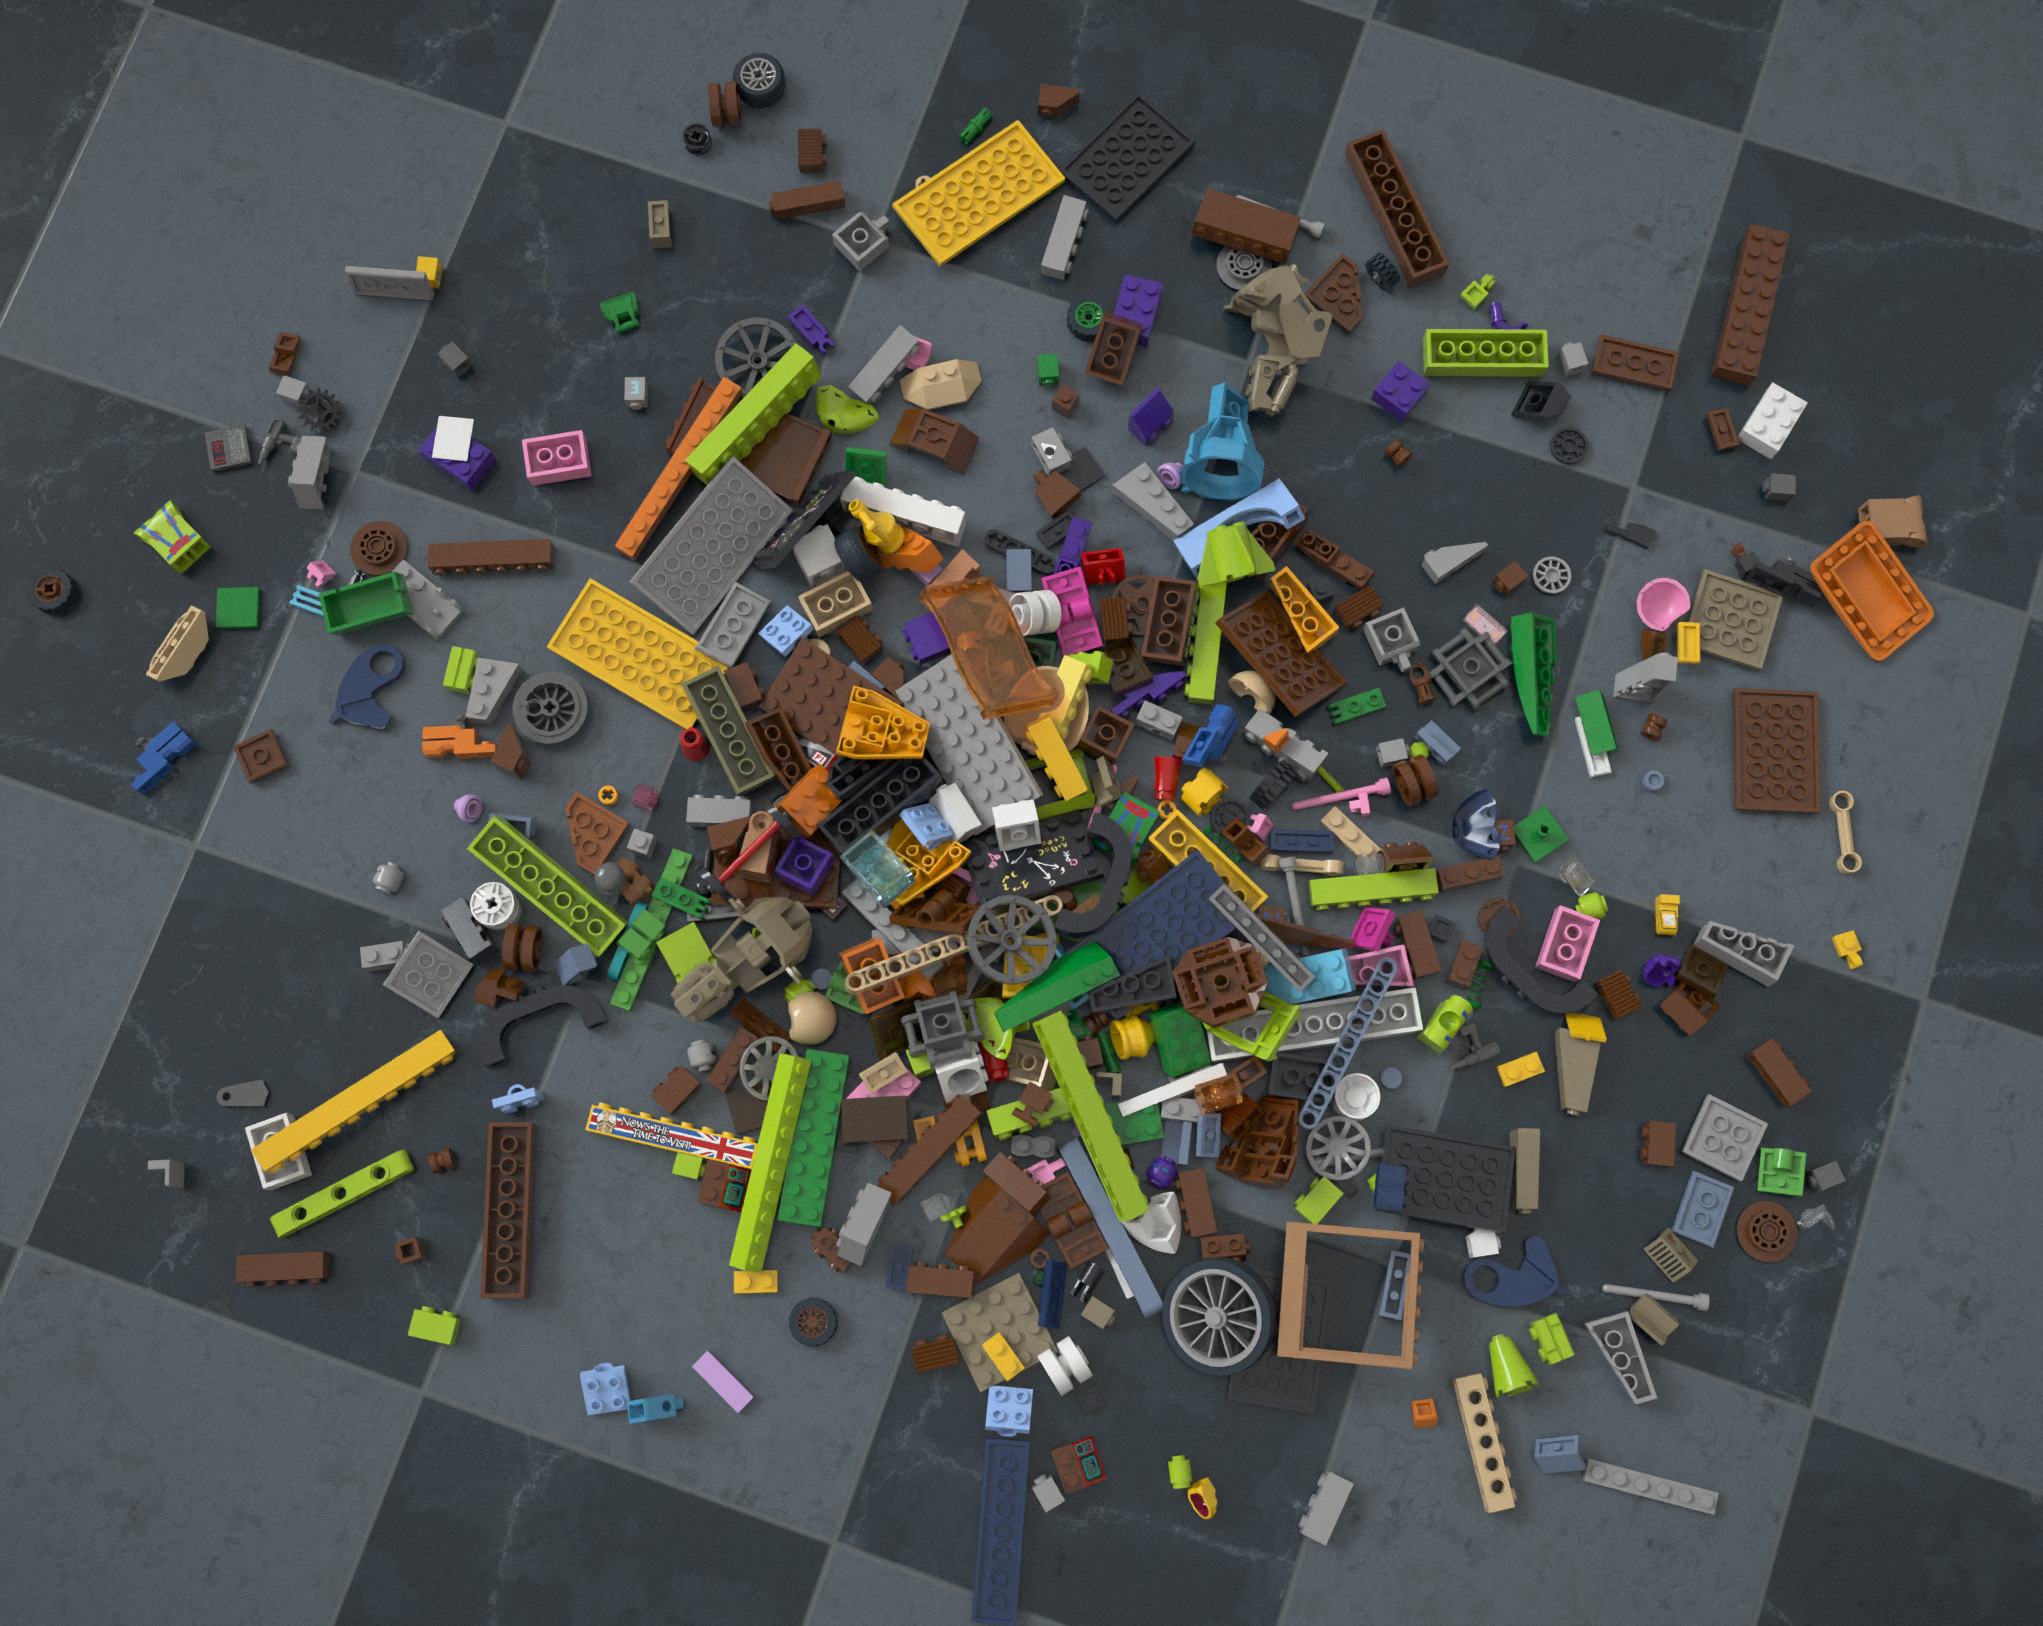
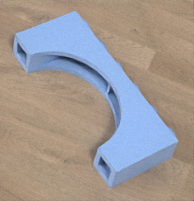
M1279 478L1175 539L1174 543L1198 581L1207 538L1206 531L1222 525H1226V527L1232 526L1234 523L1245 521L1246 526L1256 522L1272 521L1280 523L1286 529H1289L1303 521L1305 517L1298 503Z

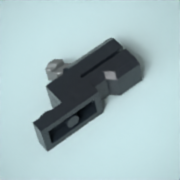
M1786 556L1782 561L1778 559L1772 567L1757 561L1746 577V580L1782 597L1788 592L1794 595L1796 600L1810 607H1813L1822 595V590L1812 573L1795 566L1796 560L1791 556Z

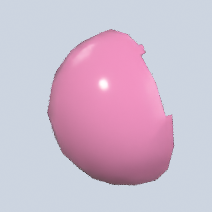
M1670 578L1654 579L1640 590L1636 601L1637 612L1641 620L1650 628L1664 631L1674 620L1690 609V597L1685 587L1678 581Z

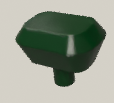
M1036 1269L1034 1271L1033 1284L1035 1286H1043L1044 1269Z

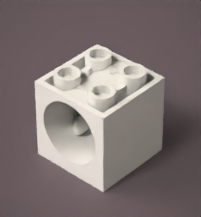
M828 524L813 528L812 532L804 535L793 547L794 555L811 589L848 571L835 549V538Z
M975 1041L969 1042L972 1057L966 1058V1056L936 1063L935 1069L946 1103L951 1102L958 1094L961 1096L967 1093L971 1096L987 1091L985 1082L989 1080L985 1068L981 1069V1067H984L981 1054L976 1055L980 1051ZM963 1044L958 1045V1049L964 1048ZM938 1050L933 1051L934 1055L941 1054L938 1053Z

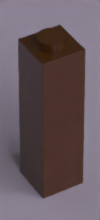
M841 180L771 193L772 201H769L770 212L775 213L776 220L846 207Z

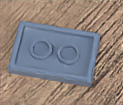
M1692 1171L1671 1231L1714 1248L1734 1187Z

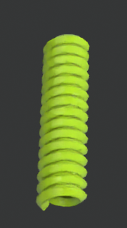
M1323 766L1318 769L1317 772L1322 775L1334 791L1338 793L1344 790L1328 774Z

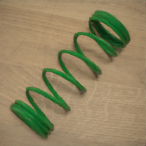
M1210 825L1202 833L1207 837L1214 827ZM1219 832L1216 833L1215 835H1213L1211 838H1209V840H1210V839H1212L1213 837H1215V838L1213 839L1212 843L1214 842V840H1215V839L1217 838V836L1219 835ZM1223 838L1221 841H1219L1217 844H1215V846H1216V845H1218L1219 843H1221V844L1219 845L1218 849L1220 848V846H1221V845L1223 844V842L1225 841V838ZM1229 844L1227 847H1225L1224 849H1222L1221 852L1224 851V850L1227 848V850H1226L1225 853H1224V854H1226V852H1227V851L1229 850V848L1231 847V844ZM1235 850L1234 852H1232V853H1231L1230 855H1228L1227 857H1229V856H1231V855L1233 854V856H1232L1231 859H1230V860H1232V858H1233V857L1235 856V854L1237 853V850ZM1240 854L1233 863L1237 865L1243 858V855Z
M1479 960L1477 966L1481 969H1476L1475 971L1491 972L1485 968L1491 969L1493 965ZM1475 972V974L1479 977L1472 978V982L1476 985H1472L1469 987L1470 990L1474 993L1467 995V997L1470 999L1467 1001L1471 1004L1472 1008L1481 1009L1482 1003L1471 999L1469 995H1484L1475 992L1471 989V987H1487L1474 982L1473 979H1489L1482 977Z

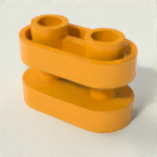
M976 1121L956 1142L958 1150L954 1151L957 1164L961 1163L962 1167L971 1165L969 1158L976 1156L979 1162L987 1161L978 1121ZM972 1136L975 1148L967 1150L964 1137Z

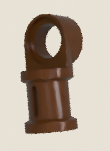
M1420 663L1412 665L1408 671V678L1412 681L1413 687L1417 689L1420 698L1418 700L1419 704H1425L1437 699L1436 695H1433L1430 686L1431 679L1426 666ZM1415 668L1421 669L1423 677L1415 678L1412 675V670Z

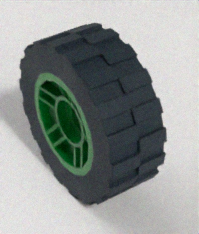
M1090 294L1087 296L1082 295V297H1077L1074 302L1072 301L1067 311V326L1070 329V333L1075 338L1081 339V341L1092 342V340H1095L1103 314L1106 311H1110L1106 302L1100 299V297ZM1088 316H1091L1090 318H1091L1092 320H1089V321H1088V320H1086V318H1088Z

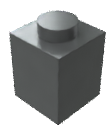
M453 341L449 345L443 346L437 354L442 363L457 378L472 366L469 358Z
M1771 473L1764 480L1762 491L1765 492V499L1790 501L1795 495L1796 475Z
M1837 1161L1828 1162L1807 1171L1808 1184L1815 1192L1823 1191L1846 1181Z

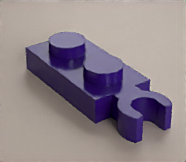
M801 305L788 316V320L813 348L819 345L820 352L823 355L827 354L824 346L829 345L832 349L835 348L833 341L827 338L829 336L828 332L804 305Z

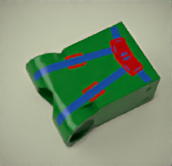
M1123 791L1109 818L1117 822L1128 836L1132 850L1130 866L1133 867V864L1138 860L1140 849L1160 816V811ZM1094 839L1091 840L1093 846L1102 851L1110 852L1103 843Z

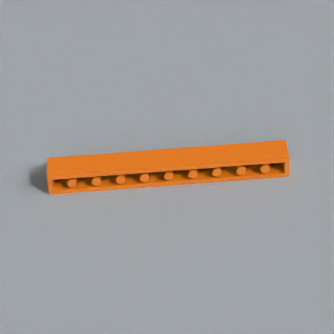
M723 377L617 541L615 547L620 553L636 561L693 472L685 459L734 409L743 395L740 386Z

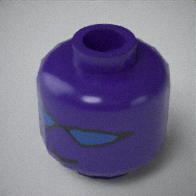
M1164 1156L1163 1159L1155 1158L1146 1171L1147 1181L1160 1190L1170 1187L1178 1174V1170L1174 1166L1175 1161L1167 1156Z

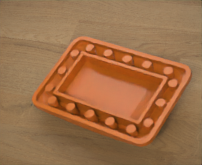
M1870 521L1859 523L1811 563L1810 571L1820 589L1851 634L1872 660L1881 661L1887 658L1933 619L1934 612L1931 605L1876 526Z

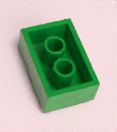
M1182 1001L1148 1012L1164 1073L1175 1077L1211 1064L1201 1021L1186 1013Z
M1124 1101L1103 1105L1106 1113L1112 1118V1127L1121 1139V1147L1163 1140L1164 1135L1158 1103L1126 1116H1122L1118 1106L1119 1103Z

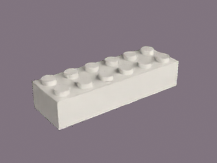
M855 477L843 490L840 499L842 509L850 515L852 514L849 504L857 499L865 503L867 509L872 512L885 511L891 513L895 518L896 524L903 525L923 537L959 547L966 521L965 512L957 506H944L937 500L927 501L916 494L910 496L904 494L902 490L895 488L890 490L879 483L870 484L859 477Z

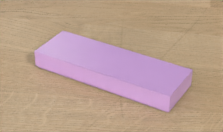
M706 1351L692 1366L737 1413L754 1398L709 1351Z

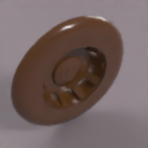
M375 521L361 527L354 535L350 546V554L354 564L363 572L372 575H383L393 571L404 559L407 550V543L403 532L394 524L385 521Z
M1760 1201L1748 1206L1740 1215L1737 1224V1236L1742 1248L1751 1257L1763 1262H1775L1785 1258L1793 1250L1797 1241V1226L1792 1215L1783 1206L1770 1201Z

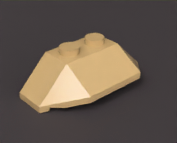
M959 359L917 368L900 380L904 400L928 411L967 402L982 383L977 363Z
M191 606L188 612L179 618L153 656L150 668L146 673L147 676L160 682L187 674L193 667L198 655L205 649L206 643L209 640L204 611Z

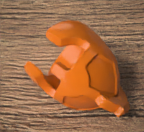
M919 971L899 978L905 1002L916 997H922L923 1001L930 997H937L935 988H938L935 975L929 981Z

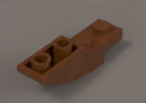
M1308 528L1304 530L1295 542V545L1310 559L1345 583L1350 582L1356 587L1364 589L1374 576L1373 570L1340 551V547Z

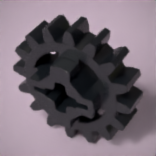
M317 388L315 393L312 389H309V396L303 393L301 396L304 400L297 401L301 407L296 409L297 412H301L298 420L304 419L305 421L303 426L309 424L310 431L316 427L318 432H322L323 427L326 431H329V425L335 427L337 424L334 420L341 419L337 413L342 411V409L337 408L340 401L333 400L335 394L329 396L327 389L321 393L320 388ZM314 398V403L306 406L308 400ZM324 399H326V400L330 403L331 406H328V405L324 402ZM318 406L320 409H323V412L320 415L318 411L314 410ZM331 414L330 420L324 423V417ZM307 415H310L311 417H313V418H314V422H313L311 419H309V417H308Z

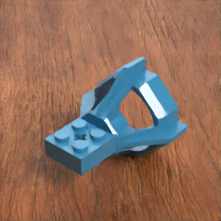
M1225 382L1212 387L1208 423L1190 434L1189 448L1186 450L1181 491L1185 494L1194 491L1202 498L1235 502L1247 498L1260 490L1264 460L1262 455L1256 451L1250 426L1247 424L1249 413L1248 400ZM1209 459H1228L1237 462L1239 475L1220 476L1204 470Z

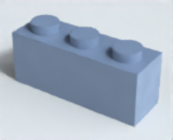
M1391 1250L1379 1317L1401 1321L1405 1303L1406 1275L1410 1272L1411 1254Z

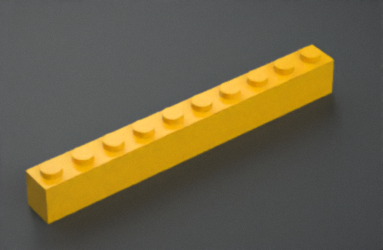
M439 1030L255 1146L251 1151L267 1174L270 1172L274 1174L284 1167L283 1164L291 1160L293 1162L303 1155L302 1152L309 1147L314 1149L319 1146L323 1138L328 1135L333 1137L341 1131L340 1128L345 1124L351 1125L360 1119L359 1116L364 1112L370 1113L379 1107L378 1103L385 1099L389 1101L398 1095L397 1091L400 1089H408L416 1084V1079L422 1075L427 1077L435 1071L434 1068L438 1065L448 1064L454 1059L453 1056L456 1053L443 1032Z

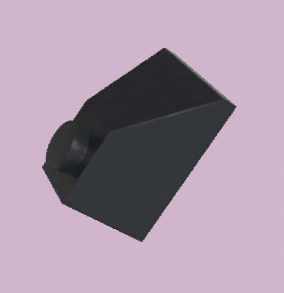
M1528 381L1511 415L1513 417L1544 419L1559 415L1564 412L1571 399V395L1559 382Z

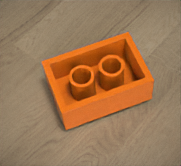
M821 764L810 769L776 806L780 812L784 810L792 818L790 822L804 836L803 839L810 836L818 828L817 825L829 816L843 800L838 799L826 786L829 772Z
M879 937L838 953L847 976L852 972L889 958L882 939ZM891 964L889 966V969L895 973L893 966ZM876 971L869 973V977L872 980H879L881 978L880 974ZM898 979L860 993L856 995L862 1012L868 1014L903 999L905 996ZM850 980L852 988L861 986L859 980Z

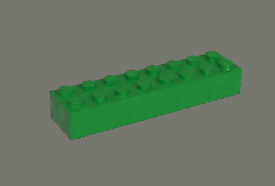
M807 1049L805 1059L811 1060V1065L787 1162L778 1221L823 1228L842 1114L841 1099L845 1097L851 1058L849 1055Z

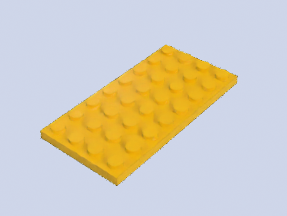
M1017 120L894 202L893 209L936 263L942 266L1063 184L1065 177L1020 121Z
M591 578L547 645V649L685 730L694 726L697 717L682 689L681 683L717 666L720 667L723 675H725L724 670L729 669L696 651L695 647L698 641Z

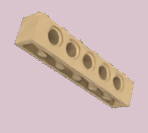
M1481 1373L1454 1378L1452 1381L1485 1512L1492 1513L1515 1507L1514 1501H1517L1516 1493L1513 1487L1510 1488L1508 1479H1511L1508 1465H1504L1503 1457L1505 1456L1503 1444L1498 1441L1497 1434H1500L1497 1421H1493L1491 1412H1494L1492 1400L1487 1398V1380L1485 1377H1482ZM1473 1391H1476L1479 1395V1401L1476 1404H1472L1469 1399ZM1479 1413L1483 1414L1485 1422L1481 1426L1475 1423V1417ZM1487 1435L1490 1438V1445L1487 1448H1483L1480 1441L1483 1436ZM1489 1458H1494L1496 1461V1467L1493 1470H1488L1486 1467V1462ZM1499 1480L1502 1488L1499 1492L1495 1493L1492 1490V1483Z

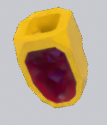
M1203 1478L1187 1488L1188 1499L1200 1517L1211 1519L1216 1513V1490L1209 1478Z

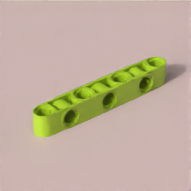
M405 1149L397 1151L273 1215L270 1221L278 1238L286 1237L414 1170V1167ZM381 1168H384L385 1176L379 1179L377 1173ZM342 1188H345L346 1196L340 1199L338 1193ZM305 1208L307 1216L301 1220L299 1213Z

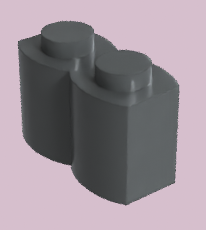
M1027 1135L1012 1137L1011 1155L1015 1157L1028 1158L1034 1156L1038 1159L1054 1157L1055 1139L1051 1137L1039 1136L1034 1139Z

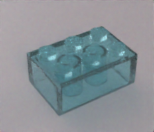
M873 830L839 856L845 867L883 908L888 906L916 882L908 867Z

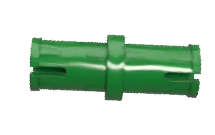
M984 107L975 119L969 121V125L959 135V139L962 142L964 141V144L968 145L973 137L983 130V126L989 119L993 117L990 110L986 113L988 109Z
M1108 1031L1096 1034L1095 1038H1098L1107 1072H1121L1115 1055L1116 1051L1111 1044Z

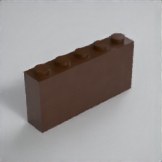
M1207 188L1195 218L1191 235L1286 264L1301 217Z

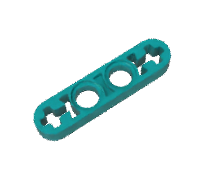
M640 901L636 903L625 931L632 928L639 933L630 925L642 910H648V904ZM619 946L607 977L617 981L620 979L629 958V954Z

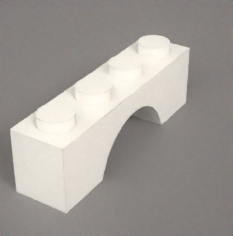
M1474 1229L1469 1235L1465 1236L1469 1258L1499 1254L1498 1249H1501L1499 1236H1496L1495 1232Z

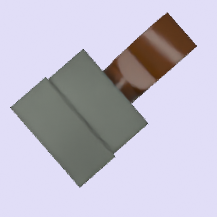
M1739 542L1733 545L1734 549L1730 551L1737 559L1735 566L1739 571L1738 576L1741 580H1744L1748 572L1760 560L1754 552L1746 555L1743 545Z

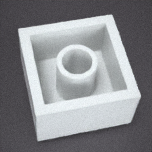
M1034 799L992 807L1000 851L1041 844Z

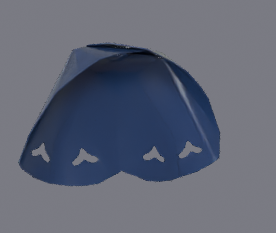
M1488 789L1477 791L1462 802L1453 817L1452 834L1458 847L1483 858L1493 859L1499 851L1500 842L1498 831L1494 825L1497 815L1496 801ZM1485 795L1487 796L1486 799L1489 800V803L1486 802V801H1483ZM1489 809H1490V812H1489L1490 817H1488V815L1486 814V812H1488ZM1490 833H1492V837H1491V838L1493 839V841L1490 840V839H1488L1489 836H1490Z

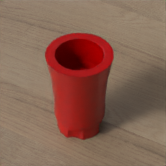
M689 727L682 731L680 743L683 755L691 761L704 759L710 751L708 739L695 728Z
M1154 757L1155 800L1175 801L1179 772L1183 760L1172 757Z
M988 1040L990 1043H992V1046L994 1047L995 1041ZM981 1041L977 1042L989 1082L999 1083L1010 1078L1007 1058L999 1059L993 1056L984 1048Z

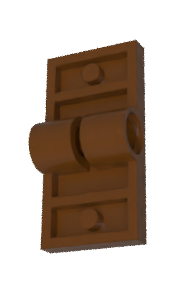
M940 890L931 899L915 898L904 906L900 905L889 916L890 924L901 927L910 926L917 927L918 929H932L937 932L946 931L964 934L968 930L972 917L981 905L957 903L949 891Z
M1069 1172L1044 1184L1048 1188L1047 1193L1051 1198L1040 1209V1212L1070 1269L1108 1250L1109 1248Z

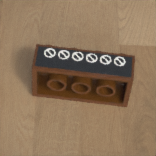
M1156 576L1141 654L1146 661L1186 667L1200 587L1196 581Z

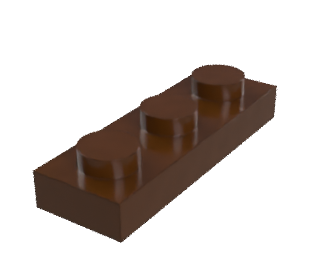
M745 998L732 1008L730 1015L759 1039L772 1036L779 1037L790 1043V1034ZM771 1042L772 1049L778 1052L782 1044Z

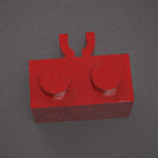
M1122 548L1081 553L1082 570L1086 584L1099 583L1104 585V582L1111 581V583H1115V581L1126 579L1125 559Z

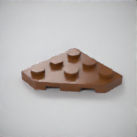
M576 791L565 808L566 816L569 822L577 865L594 875L596 869L607 861L630 823Z

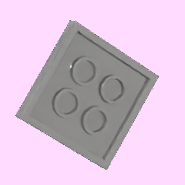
M418 931L383 985L439 1018L473 964Z
M1708 1094L1681 1152L1741 1182L1768 1123Z

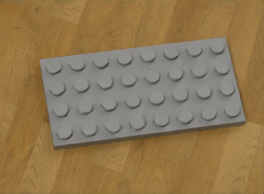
M732 456L630 580V583L689 634L693 635L754 560L753 556L760 549L762 550L766 545V541L778 530L793 510Z
M963 649L955 651L895 691L905 709L930 723L925 746L947 786L956 783L982 824L974 832L975 836L995 825L992 807L1017 803L1022 800H1036L1043 796L1042 791Z

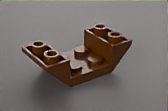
M905 409L891 439L890 446L909 452L910 448L945 461V467L964 474L979 437L961 423L926 409Z

